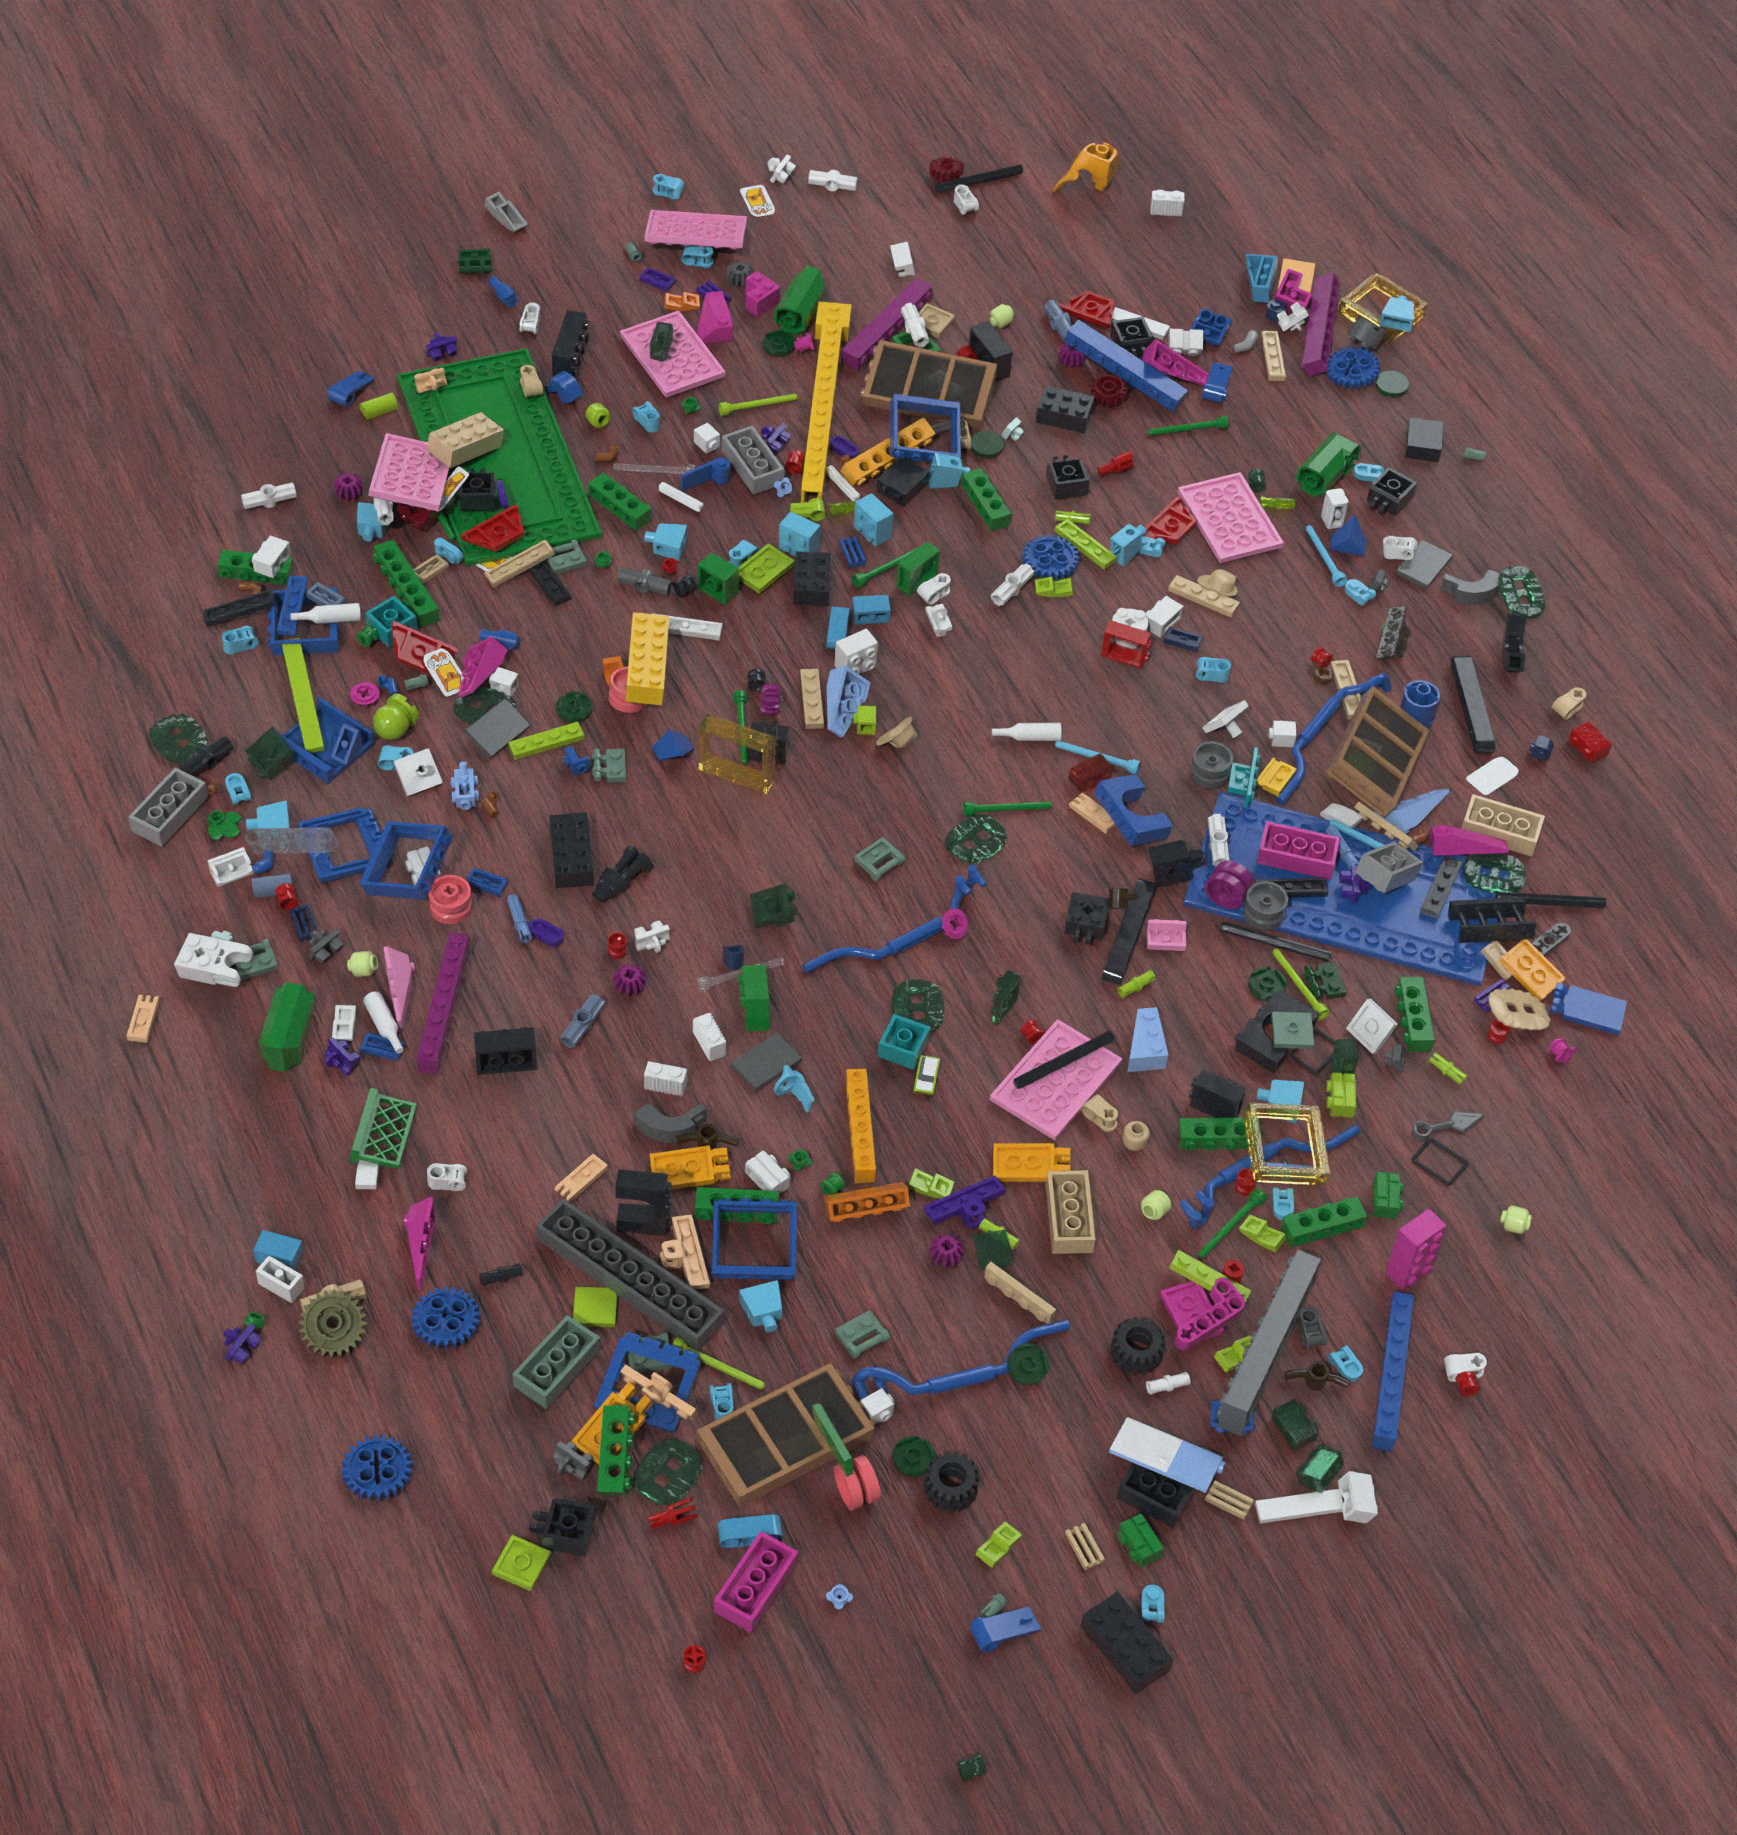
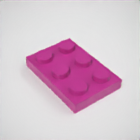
M1193 1281L1160 1291V1297L1177 1331L1182 1325L1212 1307L1203 1287ZM1197 1325L1199 1329L1205 1330V1327L1202 1325ZM1221 1328L1206 1339L1222 1335L1224 1328Z

